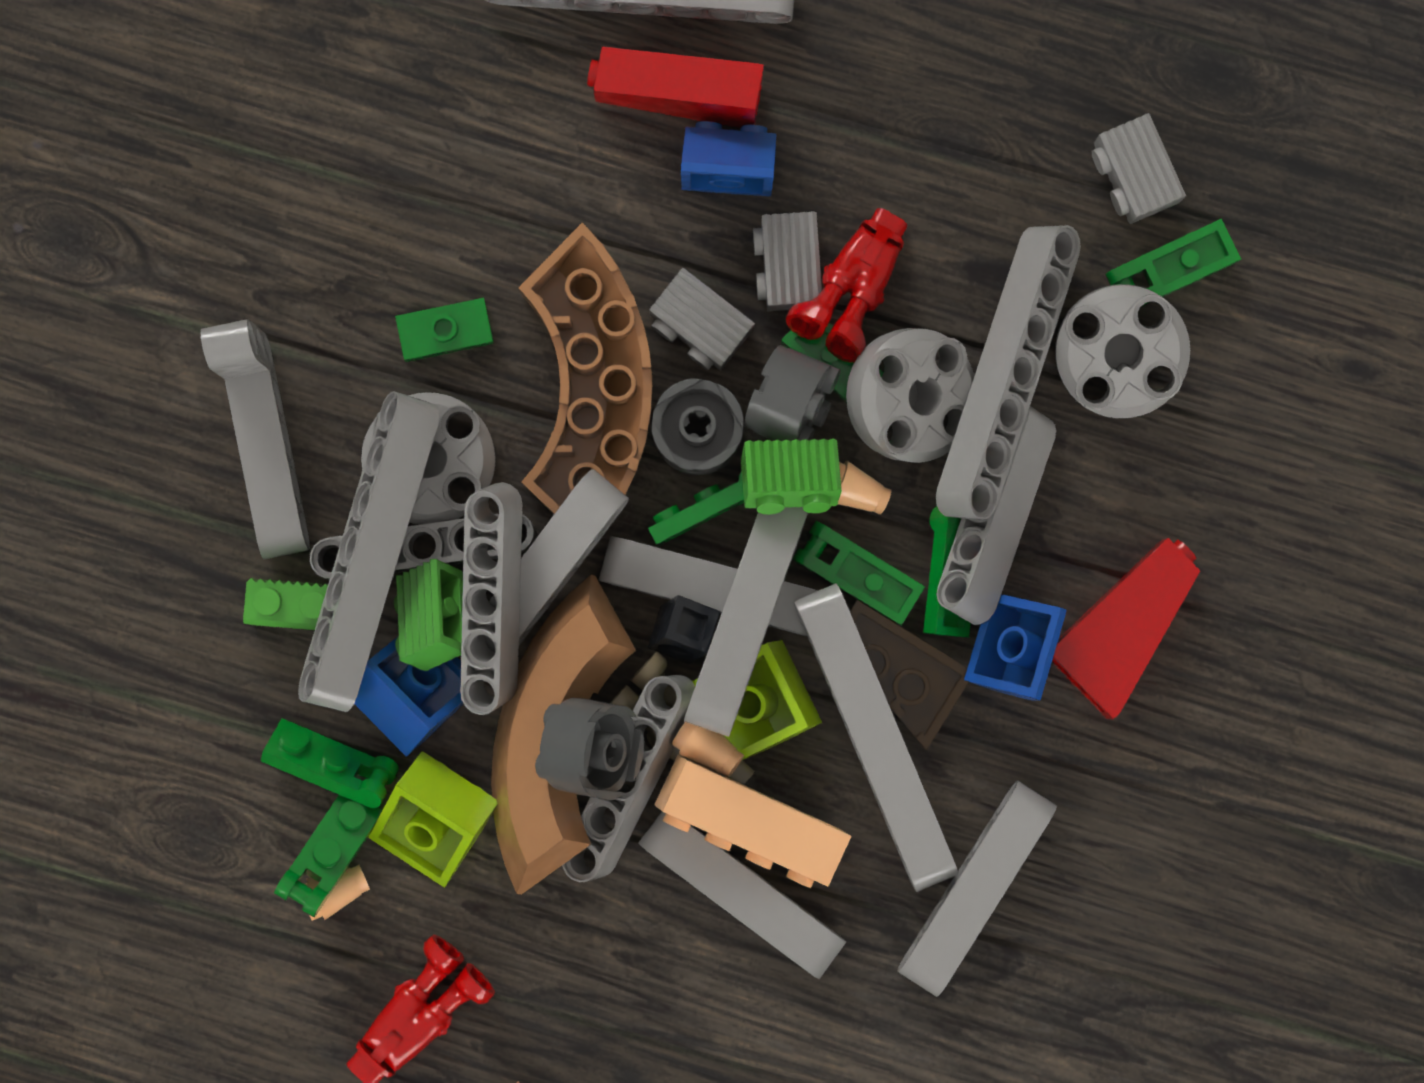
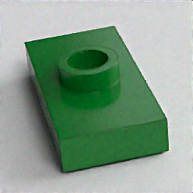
M484 298L395 316L405 362L494 344Z

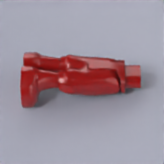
M877 208L870 220H863L859 229L846 243L834 262L824 267L822 277L824 288L819 295L810 301L798 303L789 310L786 316L788 327L800 337L809 340L818 339L828 326L833 311L841 297L849 292L851 294L850 301L841 317L827 335L826 347L835 357L846 362H855L866 347L862 331L865 314L867 311L875 310L884 302L883 292L891 277L899 252L904 246L902 236L908 227L907 223L882 208Z
M433 934L424 942L423 951L428 958L424 970L417 979L406 980L395 987V995L376 1017L363 1038L356 1044L358 1051L346 1065L363 1083H379L384 1076L391 1078L395 1075L396 1071L418 1055L437 1036L440 1037L447 1033V1029L450 1027L453 1019L452 1012L459 1006L470 1000L477 1004H485L494 996L495 990L488 979L476 966L468 963L438 999L431 1003L427 1002L431 992L464 961L463 954L442 937Z

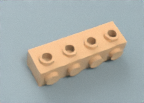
M677 755L654 804L658 809L666 813L662 821L685 832H688L691 825L707 832L704 840L727 851L730 850L732 844L748 850L745 856L747 860L769 870L773 863L779 864L789 869L786 874L787 878L808 888L812 887L814 881L827 887L829 886L851 839V835L833 825L680 755Z

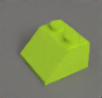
M783 640L767 642L761 646L729 737L725 736L737 748V751L744 755L742 761L822 723ZM698 678L692 681L695 686Z
M422 751L394 787L368 838L445 888L487 824L497 806V799L449 769L442 762L435 760Z

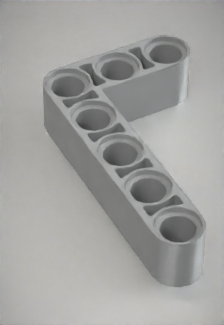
M249 319L201 329V342L208 367L225 380L260 554L265 560L307 551L310 549L308 529L268 338Z

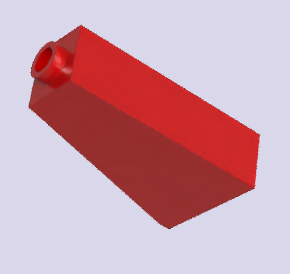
M602 47L600 59L591 60L587 86L594 87L595 102L698 121L716 122L725 126L741 128L743 125H755L762 90L764 65L751 62Z
M1169 538L1159 541L1058 639L1052 663L1106 719H1114L1122 711L1200 573V570L1193 564L1197 559L1195 554L1178 539L1174 543Z

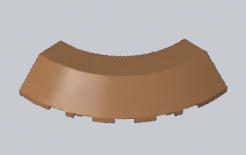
M581 223L519 287L522 297L535 310L549 332L559 364L560 405L557 421L542 455L521 482L553 514L556 513L574 487L591 469L596 470L626 495L645 447L651 417L653 383L650 351L644 324L635 298L619 267L603 244Z
M594 575L586 578L565 597L533 637L518 664V685L515 694L510 701L503 704L498 720L491 774L492 797L497 799V806L493 816L497 840L506 870L516 893L521 895L591 845L580 815L577 794L555 789L546 779L540 778L536 773L535 763L540 754L541 738L545 727L543 722L545 711L551 704H561L570 698L589 700L593 693H599L602 686L618 666L636 651Z

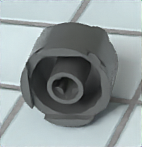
M782 345L777 346L761 373L765 378L760 389H754L745 416V427L773 441L777 439L780 441L786 439L790 441L795 439L799 441L803 439L812 440L815 429L812 428L813 425L822 427L828 416L832 403L825 400L827 393L831 394L833 392L841 369Z
M691 378L680 381L669 387L661 395L655 406L651 425L656 449L669 466L685 475L714 473L730 463L740 448L744 429L743 413L737 399L727 388L712 381ZM696 417L700 423L706 420L710 423L705 427L706 435L699 438L696 433L687 434L686 431L690 429L689 420Z
M570 698L561 704H551L545 711L543 718L545 727L541 738L540 754L535 763L537 775L542 779H546L552 787L560 791L603 800H614L620 797L624 792H619V789L626 781L633 782L643 759L642 729L635 728L631 718L637 716L626 706L583 698Z

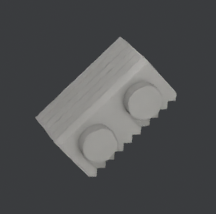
M1149 113L1099 134L1094 142L1096 149L1092 150L1093 161L1101 175L1108 174L1114 189L1110 191L1112 204L1119 216H1127L1130 224L1177 205L1186 197Z
M817 212L762 215L761 228H753L754 254L763 255L764 273H756L757 299L766 300L767 311L790 310L798 303L814 299L822 291Z
M684 268L679 271L649 310L650 317L655 320L651 327L671 343L676 338H679L691 348L687 355L706 370H709L713 365L722 371L755 328L754 322Z

